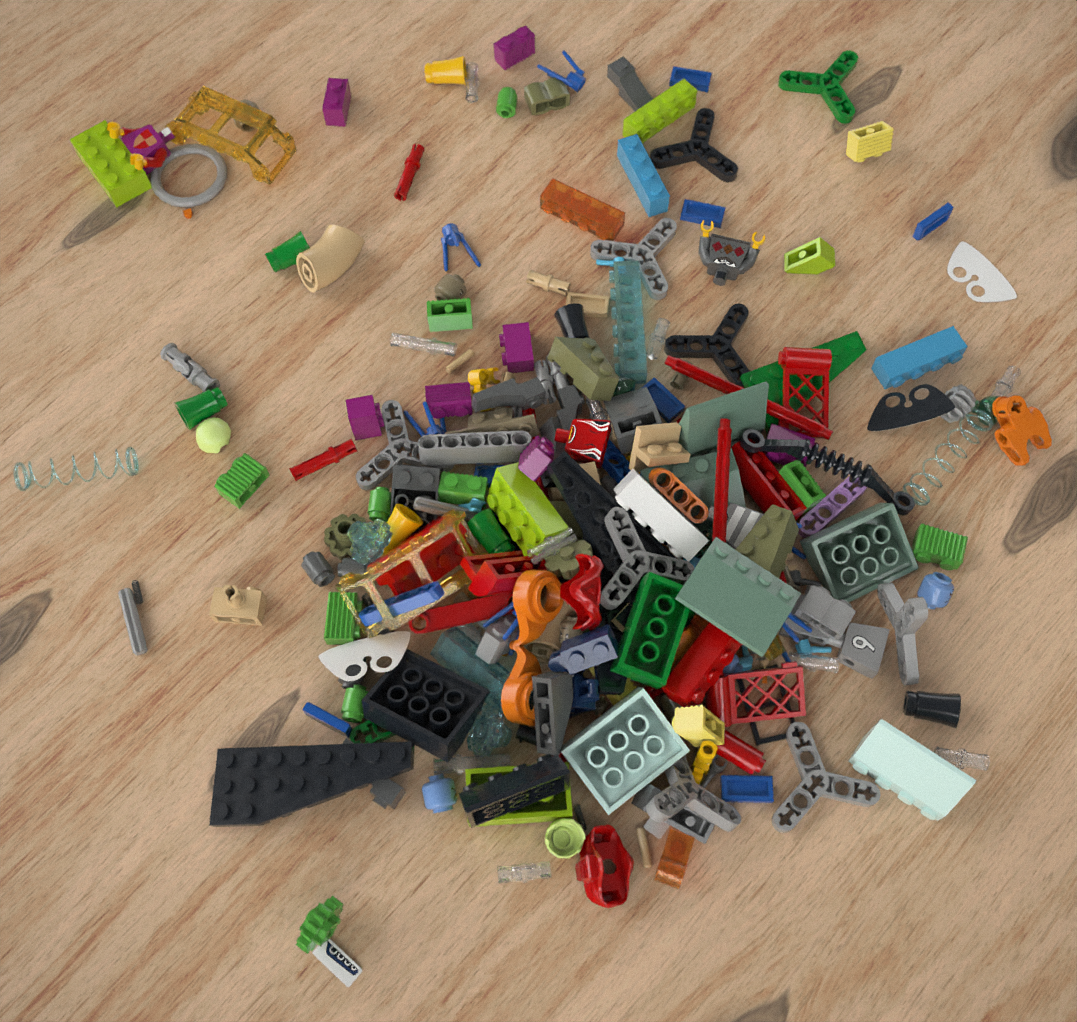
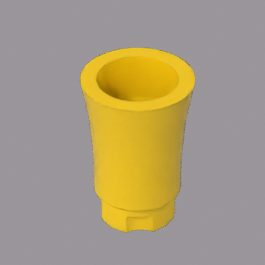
M461 56L449 60L425 63L427 84L467 85L465 57Z
M396 504L388 521L377 535V539L373 543L374 548L382 555L410 537L423 524L422 519L410 508L402 504Z

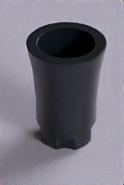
M578 303L568 304L555 312L554 317L564 337L590 338L585 322L583 305Z
M906 691L903 705L904 715L944 724L952 728L957 727L961 710L960 693L944 694Z

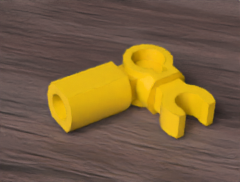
M497 367L475 369L469 372L468 381L470 385L474 386L472 395L487 389V384L500 383L499 379L496 380L494 378V372L499 371Z
M702 741L691 767L694 769L692 774L698 785L703 774L707 773L718 748L711 741Z

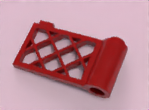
M784 347L783 351H780L778 355V364L783 368V407L794 411L789 405V399L795 395L803 405L794 412L799 413L806 407L813 414L811 420L817 419L822 425H825V428H828L831 350ZM790 375H797L803 383L795 389L789 383ZM813 376H822V387L818 390L809 382ZM805 384L814 393L807 401L798 392ZM815 396L822 402V408L818 412L809 404ZM778 419V426L789 429V423ZM799 429L797 431L798 433L804 434L806 436L818 438L817 436L810 434L808 432H802V429Z
M793 661L781 663L780 668L723 673L722 671L718 681L711 685L705 694L706 709L725 723V727L738 723L806 716L803 667L801 665L797 666V662ZM788 673H796L797 681L790 689L781 682ZM763 676H771L775 681L765 692L757 683ZM745 678L750 682V685L740 694L735 690L734 679ZM780 684L788 692L778 703L770 694ZM754 687L763 693V696L755 705L745 698ZM793 695L798 699L799 710L788 711L783 705ZM767 698L777 704L770 713H763L759 710V707ZM744 700L752 709L746 716L737 717V707Z

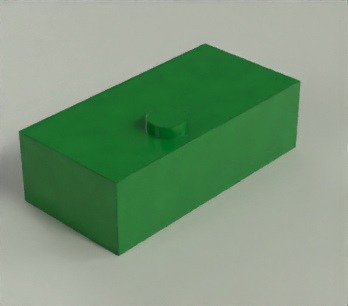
M652 572L647 573L641 578L619 643L618 657L613 660L610 671L655 689L666 685L690 611L688 607L675 599L683 585Z

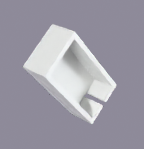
M634 469L614 488L616 493L614 498L626 511L631 508L634 511L632 513L635 516L634 518L643 527L649 525L652 535L662 544L666 541L668 543L666 546L678 559L684 557L689 562L709 541L697 527Z

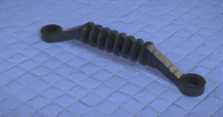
M747 429L740 438V445L747 452L767 451L786 453L796 457L798 461H802L807 456L806 464L810 465L813 460H816L815 468H819L824 463L823 470L827 472L833 467L832 475L834 476L841 470V479H845L850 474L849 481L853 483L859 478L858 486L873 489L886 503H893L898 515L909 514L915 506L914 499L908 493L903 491L894 493L886 482L879 477L878 473L872 468V465L867 464L861 469L862 461L859 460L853 466V457H849L844 462L845 454L843 453L836 459V450H832L827 455V447L824 446L818 451L819 444L817 442L810 448V440L807 438L805 440L764 439L763 435L754 429ZM748 438L753 439L756 444L751 443ZM899 501H902L905 506L901 505Z

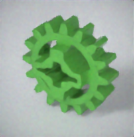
M332 896L324 904L319 903L317 907L311 909L299 928L301 935L297 939L296 946L307 954L313 951L316 945L321 947L325 941L332 937L335 929L341 922L339 914L343 911L344 904Z

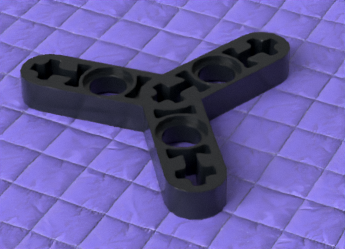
M702 108L697 112L689 141L655 148L650 153V159L655 169H663L696 161L724 182L734 181L738 172V167L733 161L709 145L715 117L714 112L709 108ZM704 117L707 118L706 124L702 123ZM699 131H703L707 135L698 136L696 133ZM675 151H680L684 155L677 157L673 153ZM715 158L718 162L710 163L708 159Z
M740 303L732 305L713 335H672L668 337L665 341V353L674 358H713L729 382L745 389L742 381H738V378L750 370L731 345L747 321L748 308ZM738 312L741 313L742 315H739L738 318H737V320H736V322H735V321H734V316H735V314H738ZM731 327L734 333L725 334L722 329ZM684 343H687L686 350H684ZM699 343L702 349L693 350L690 345ZM672 344H676L677 349H673ZM719 344L721 349H717L715 345ZM731 359L735 361L736 365L728 367L724 361Z

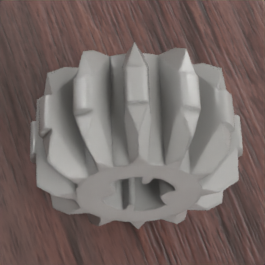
M962 384L953 386L949 391H946L945 395L953 402L955 409L940 417L949 423L965 417L976 404L974 393Z

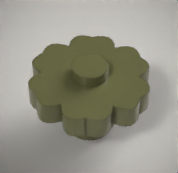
M341 514L331 520L332 527H328L324 531L325 544L330 547L331 554L340 560L348 556L350 558H358L366 553L365 547L372 544V530L367 526L365 518L359 517L357 514H352L349 517Z
M574 539L562 541L557 547L549 549L544 556L546 561L545 567L547 571L554 573L557 578L563 576L568 581L579 572V564L575 556L580 553L593 556L592 547L585 540L576 542Z

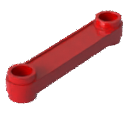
M513 592L489 595L417 611L410 616L408 626L413 633L423 634L487 620L509 605L508 601L513 596ZM514 608L511 609V610H510L509 612H507L505 615L513 614L512 612H513L515 609H514ZM417 616L423 617L426 620V626L420 629L416 628L413 625V619Z

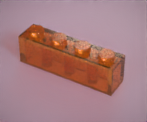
M552 178L540 195V209L544 212L557 216L564 222L571 223L583 231H588L602 240L614 241L624 226L625 212Z

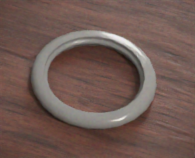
M185 144L170 149L171 155L165 160L162 167L155 168L151 172V187L156 196L163 202L176 207H194L210 201L222 190L227 179V166L222 156L214 149L200 144ZM182 155H205L215 163L217 178L209 189L199 195L192 197L173 196L166 192L161 184V173L165 166L173 159Z

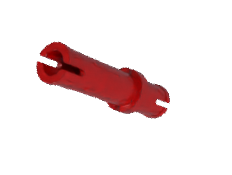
M413 144L410 155L404 162L406 165L394 193V197L399 201L407 199L416 171L420 169V161L425 151V148L420 144Z
M352 439L335 447L330 446L328 447L329 450L289 468L295 481L334 462L337 464L340 462V459L358 452Z

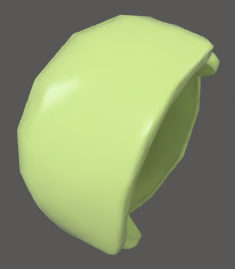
M213 417L202 421L196 429V442L201 450L206 453H218L221 447L229 444L231 429L224 420Z
M571 818L554 820L547 828L545 834L547 849L558 858L569 859L579 853L586 839L581 824Z

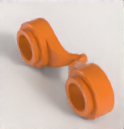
M525 571L517 579L513 590V605L518 619L520 634L517 640H511L509 643L510 649L517 653V660L503 686L501 706L505 717L515 724L535 726L534 707L531 711L529 696L533 689L532 676L542 674L538 659L523 646L542 635L547 624L560 612L564 602L560 597L561 583L557 576L550 571ZM546 586L547 600L543 609L540 595L543 587Z

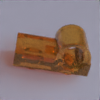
M673 829L669 830L653 881L679 890L695 837Z

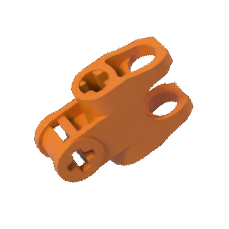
M1018 395L1010 397L1001 396L994 400L992 411L1001 428L995 431V439L1012 463L1016 466H1024L1029 462L1030 457L1027 452L1028 439L1037 449H1048L1052 446L1048 424L1040 410L1033 406L1027 407L1023 397Z

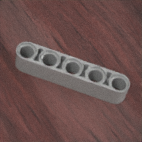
M526 431L424 435L418 440V449L421 463L430 466L519 462L520 453H523V450L532 441L531 435Z

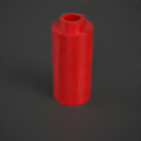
M727 730L724 733V744L716 745L718 747L716 754L750 775L754 771L759 774L766 762L762 758L764 755L762 751Z

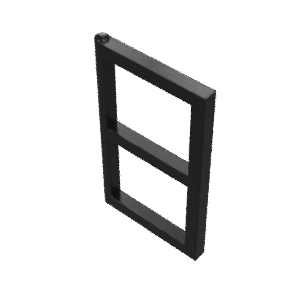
M774 664V665H772V666L763 667V668L754 669V670L778 668V665H777V664ZM736 679L740 694L745 691L743 680ZM779 684L778 686L783 698L786 694V690L783 686ZM743 700L746 713H748L752 707ZM787 700L784 704L785 708L791 711L789 700ZM773 701L764 702L759 709L776 706L777 704ZM794 717L789 718L790 724L795 722ZM749 722L756 746L787 739L786 733L760 739L756 723ZM797 728L792 733L793 737L800 736Z

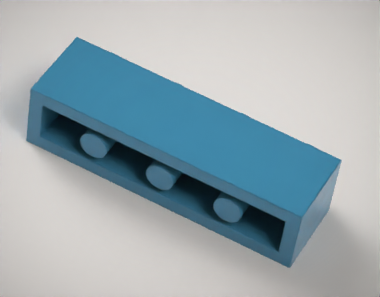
M635 134L619 139L617 157L648 217L667 212L670 195L638 135Z
M952 326L876 357L871 369L884 390L892 386L896 388L909 379L916 380L926 372H935L948 363H957L963 358V354L968 346L955 327Z

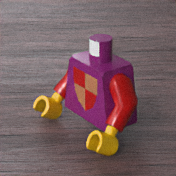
M109 122L107 125L111 138L117 139L121 135L120 139L131 153L130 164L135 165L137 170L143 169L146 175L155 168L162 167L165 160L171 155L166 143L175 137L168 127L157 133L152 125L149 124L135 129L126 127L120 129V125L116 122Z

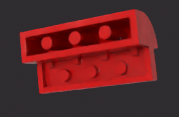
M443 515L434 519L367 565L379 586L388 584L393 594L397 596L439 580L457 567L463 557L472 556L475 552L464 535L468 531L461 522L451 515Z
M522 550L463 557L460 563L472 581L468 589L476 596L513 592L517 579L525 571H547L544 559L546 554L524 556ZM563 576L558 578L561 581L564 580Z

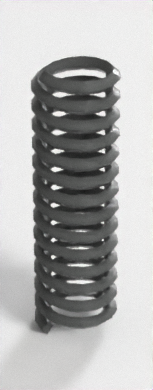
M132 581L136 604L143 603L139 581Z
M577 804L574 807L576 817H578V823L584 827L585 831L587 826L580 808L581 806Z

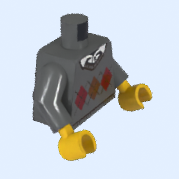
M704 220L702 221L700 229L703 235L700 236L698 254L702 264L707 267V274L714 276L713 282L716 285H725L727 279L734 281L739 274H744L754 266L760 251L758 249L759 245L764 244L766 240L765 235H763V239L760 242L755 241L757 231L754 232L752 235L753 246H751V242L713 233L710 237L709 232L712 231L714 223L711 221V228L706 230L703 227Z

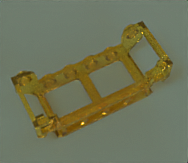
M202 86L197 92L194 91L188 98V104L178 116L165 125V128L168 127L175 137L171 140L173 143L183 145L187 141L186 138H192L204 146L208 145L214 148L219 153L228 154L237 161L248 163L254 179L271 185L297 151L293 137L288 132H281L274 125L277 120L272 115L206 86ZM210 108L222 113L210 129H204L190 123L195 114L202 116ZM230 118L258 129L247 145H239L218 135ZM269 135H272L273 142L279 144L285 153L271 173L255 157V153Z
M453 509L442 515L443 519L440 521V524L433 526L429 530V534L412 539L409 542L410 546L403 550L397 549L388 555L389 559L384 562H376L367 568L368 572L363 575L350 572L339 579L340 582L335 586L365 636L369 638L375 637L385 628H389L390 631L398 629L471 582V579L462 568L440 582L445 592L440 599L394 617L374 585V580L405 560L410 561L423 586L432 583L433 580L420 559L419 552L451 532L454 534L466 557L487 554L480 549L464 518L467 515L464 511H455ZM460 523L468 531L467 533H465V535L468 538L472 548L474 549L475 554L471 552L467 542L465 541L459 529ZM363 586L382 617V621L370 626H364L345 591Z

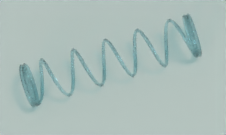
M971 408V411L980 413L986 419L978 415H969L968 412L965 415L968 423L979 431H990L993 427L991 417L983 410ZM969 416L984 420L990 427H979ZM965 417L959 420L960 429H953L947 434L948 443L940 444L935 448L936 458H928L923 462V473L913 474L910 482L905 483L903 486V492L908 493L906 486H911L914 494L923 501L920 502L914 499L915 504L926 506L930 502V497L924 488L912 483L914 476L923 474L935 487L942 488L943 486L939 479L925 473L924 466L927 461L937 460L945 471L949 473L955 472L954 467L950 463L937 458V450L940 446L949 445L950 449L958 457L967 458V454L962 448L949 443V436L952 432L960 430L969 442L979 444V439L975 434L961 428V421ZM963 431L973 435L977 442L971 441ZM951 446H954L961 450L965 454V457L960 456L958 453H956ZM940 461L949 465L953 471L946 469ZM928 476H930V477L934 478L936 481H938V482L940 483V486L934 484V483L928 478ZM914 488H917L919 491H921L926 497L927 501L922 499L915 492Z
M131 446L127 447L125 452L129 471L127 473L120 461L118 450L115 449V470L111 477H107L98 464L96 452H93L94 472L91 479L85 480L79 473L75 464V457L72 454L73 472L68 483H63L59 479L54 469L53 459L50 458L51 478L46 486L40 485L35 479L30 461H28L30 479L25 465L22 462H17L14 466V480L20 491L28 489L32 478L38 486L47 488L52 482L54 473L60 483L69 485L73 480L76 470L82 480L90 482L95 476L96 466L104 477L112 479L117 471L118 462L127 475L134 476L137 475L139 469L138 458L134 448ZM130 451L133 457L134 471L131 465ZM19 465L24 475V488L21 486L19 480Z

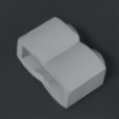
M812 585L795 615L802 621L816 627L822 633L838 641L856 611L849 602L842 599H834L824 587Z
M505 615L500 617L497 623L489 625L476 649L475 655L488 664H494L500 660L503 654L509 653V643L511 640H515L520 632L519 625L506 640L503 639V635L517 617Z

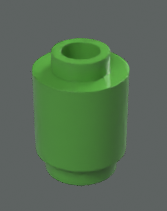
M504 87L498 93L496 112L503 118L513 117L516 113L518 96L513 88Z
M376 487L375 490L370 491L367 512L369 520L378 523L388 521L392 494L388 488Z
M354 684L353 688H346L341 708L343 720L352 723L362 722V718H364L362 699L368 693L365 686Z

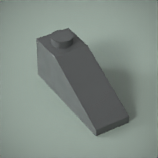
M549 671L532 676L537 753L555 756L557 754L560 755L573 702L572 674L570 675L569 672Z
M647 784L635 794L631 804L647 812L646 805L648 802L662 792V790ZM687 806L665 821V823L706 844L715 824Z

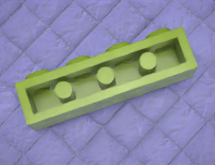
M682 79L626 117L623 122V137L637 134L641 142L644 143L695 107L697 89L688 81Z

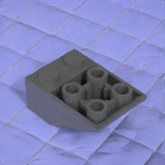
M647 387L614 396L610 401H604L621 454L632 451L636 426L663 424Z
M403 464L393 465L390 516L396 504H402L410 508L423 521V524L415 532L436 519L438 515L415 510L413 506L417 497L440 502L438 488L443 468Z

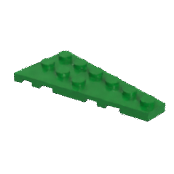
M858 331L813 347L831 350L832 363L829 370V383L867 350ZM778 361L740 376L745 388L767 381L769 384L768 400L783 406V368L778 364ZM790 375L789 383L795 389L803 383L797 375ZM813 376L809 380L817 390L822 387V376ZM806 384L798 391L806 401L814 394ZM795 395L789 399V405L794 411L803 405ZM766 413L764 429L768 433L771 424L778 425V418Z

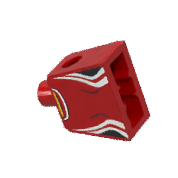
M573 419L570 430L557 428L554 440L555 442L566 444L565 452L572 459L582 463L595 462L596 468L601 469L612 430L611 421Z

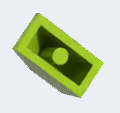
M821 237L784 254L786 273L817 275L835 267V249Z

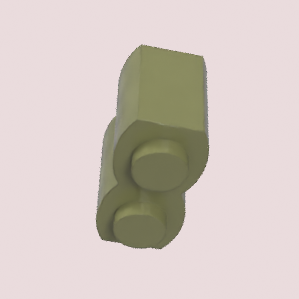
M555 77L549 78L544 82L531 83L524 87V98L532 115H541L550 110H559L570 105V94L565 83Z

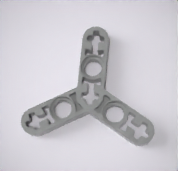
M671 218L660 220L638 244L596 240L591 244L590 256L595 261H610L616 257H622L625 260V265L635 266L649 296L654 300H662L667 295L668 283L655 257L675 236L677 224ZM651 239H657L660 242V244L656 246L651 245L649 241ZM623 250L626 252V255L617 256L615 252ZM638 254L645 256V263H643V258L638 256ZM652 269L655 271V274L648 276L644 271Z
M388 400L382 405L381 411L389 445L359 469L356 474V481L361 489L371 490L393 472V465L407 463L416 466L442 467L445 472L452 470L454 464L431 466L422 464L416 457L419 453L418 442L409 440L400 403L395 400ZM391 408H394L395 410L394 412L396 419L393 420L391 419L389 410ZM395 426L403 429L398 435L390 433L391 429ZM401 447L405 448V451H401V453L397 452V449L399 450L401 449ZM382 460H388L390 465L386 469H380L378 463ZM364 476L370 477V478H371V481H369V482H368L367 480H364V481H363V477H364Z
M614 507L607 513L604 522L623 563L601 591L600 604L604 608L609 610L617 608L638 580L649 572L681 585L685 584L694 570V566L690 562L646 552L626 510ZM613 517H615V518H620L621 521H620V522H619L618 520H615V521H614V520H613ZM622 536H628L632 540V546H626L622 542ZM636 559L640 561L639 566L633 571L631 567ZM656 562L664 565L665 573H660L656 570ZM620 574L628 576L630 580L629 585H624L620 582ZM614 589L618 590L619 592L614 596V600H609V594Z
M893 583L879 584L877 588L879 601L895 630L901 682L905 686L918 684L919 670L915 633L928 618L926 600L923 597L910 598L904 604Z
M794 722L786 730V740L802 781L773 814L772 825L777 831L781 833L791 831L820 797L862 807H871L879 801L880 790L874 783L826 772L810 729L806 724ZM795 728L798 729V732L804 733L801 737L802 744L808 743L809 746H803L797 750L796 747L800 745L798 737L792 736ZM801 753H811L814 757L813 764H804L800 759ZM811 777L813 779L819 777L822 788L817 786L811 793L807 791L813 783ZM837 782H844L848 786L849 791L847 795H840L836 792L835 785ZM866 788L873 795L868 801L865 800V795L859 793L855 795V798H852L854 791L864 792ZM801 794L807 799V806L805 808H798L794 804L793 799L795 795ZM790 809L795 812L788 819L790 826L788 824L783 826L779 824L781 819L778 815L783 817Z
M685 755L665 770L670 786L657 794L646 805L649 817L658 823L665 822L686 806L728 832L741 823V816L733 806L695 782Z

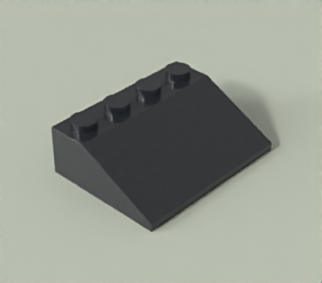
M406 649L399 664L393 670L385 672L362 699L364 718L406 741H412L417 747L449 763L468 735L489 695V690Z
M547 754L539 757L537 763L529 766L526 763L518 765L512 769L513 772L504 776L502 773L495 774L488 778V782L481 785L472 783L465 786L463 792L459 793L471 828L569 790L570 771L558 754L555 756Z

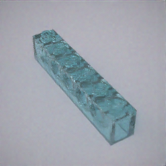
M614 261L613 270H609V283H613V288H610V301H614L615 306H611V319L616 321V325H612V337L617 338V344H613L614 357H618V363H615V373L619 376V385L646 384L647 360L639 261Z

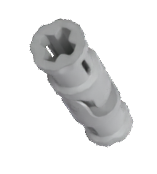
M169 343L161 350V358L169 361L177 372H181L182 376L192 385L201 388L203 392L220 387L219 380L210 377L206 369L193 361L188 354L178 350L175 343Z

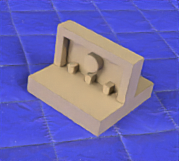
M677 422L636 426L629 469L641 472L642 469L689 462L690 453L678 443L682 426Z

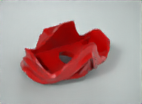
M580 553L575 556L579 564V572L560 586V597L577 613L578 618L572 629H579L581 631L589 629L591 631L602 620L599 604L601 597L600 572L603 569V563L596 556Z
M609 824L595 826L586 836L582 849L579 852L580 861L575 865L578 881H583L586 896L590 901L604 908H612L624 904L628 898L629 880L634 867V859L624 847L614 827ZM610 859L614 862L615 871L613 874L604 873V860Z

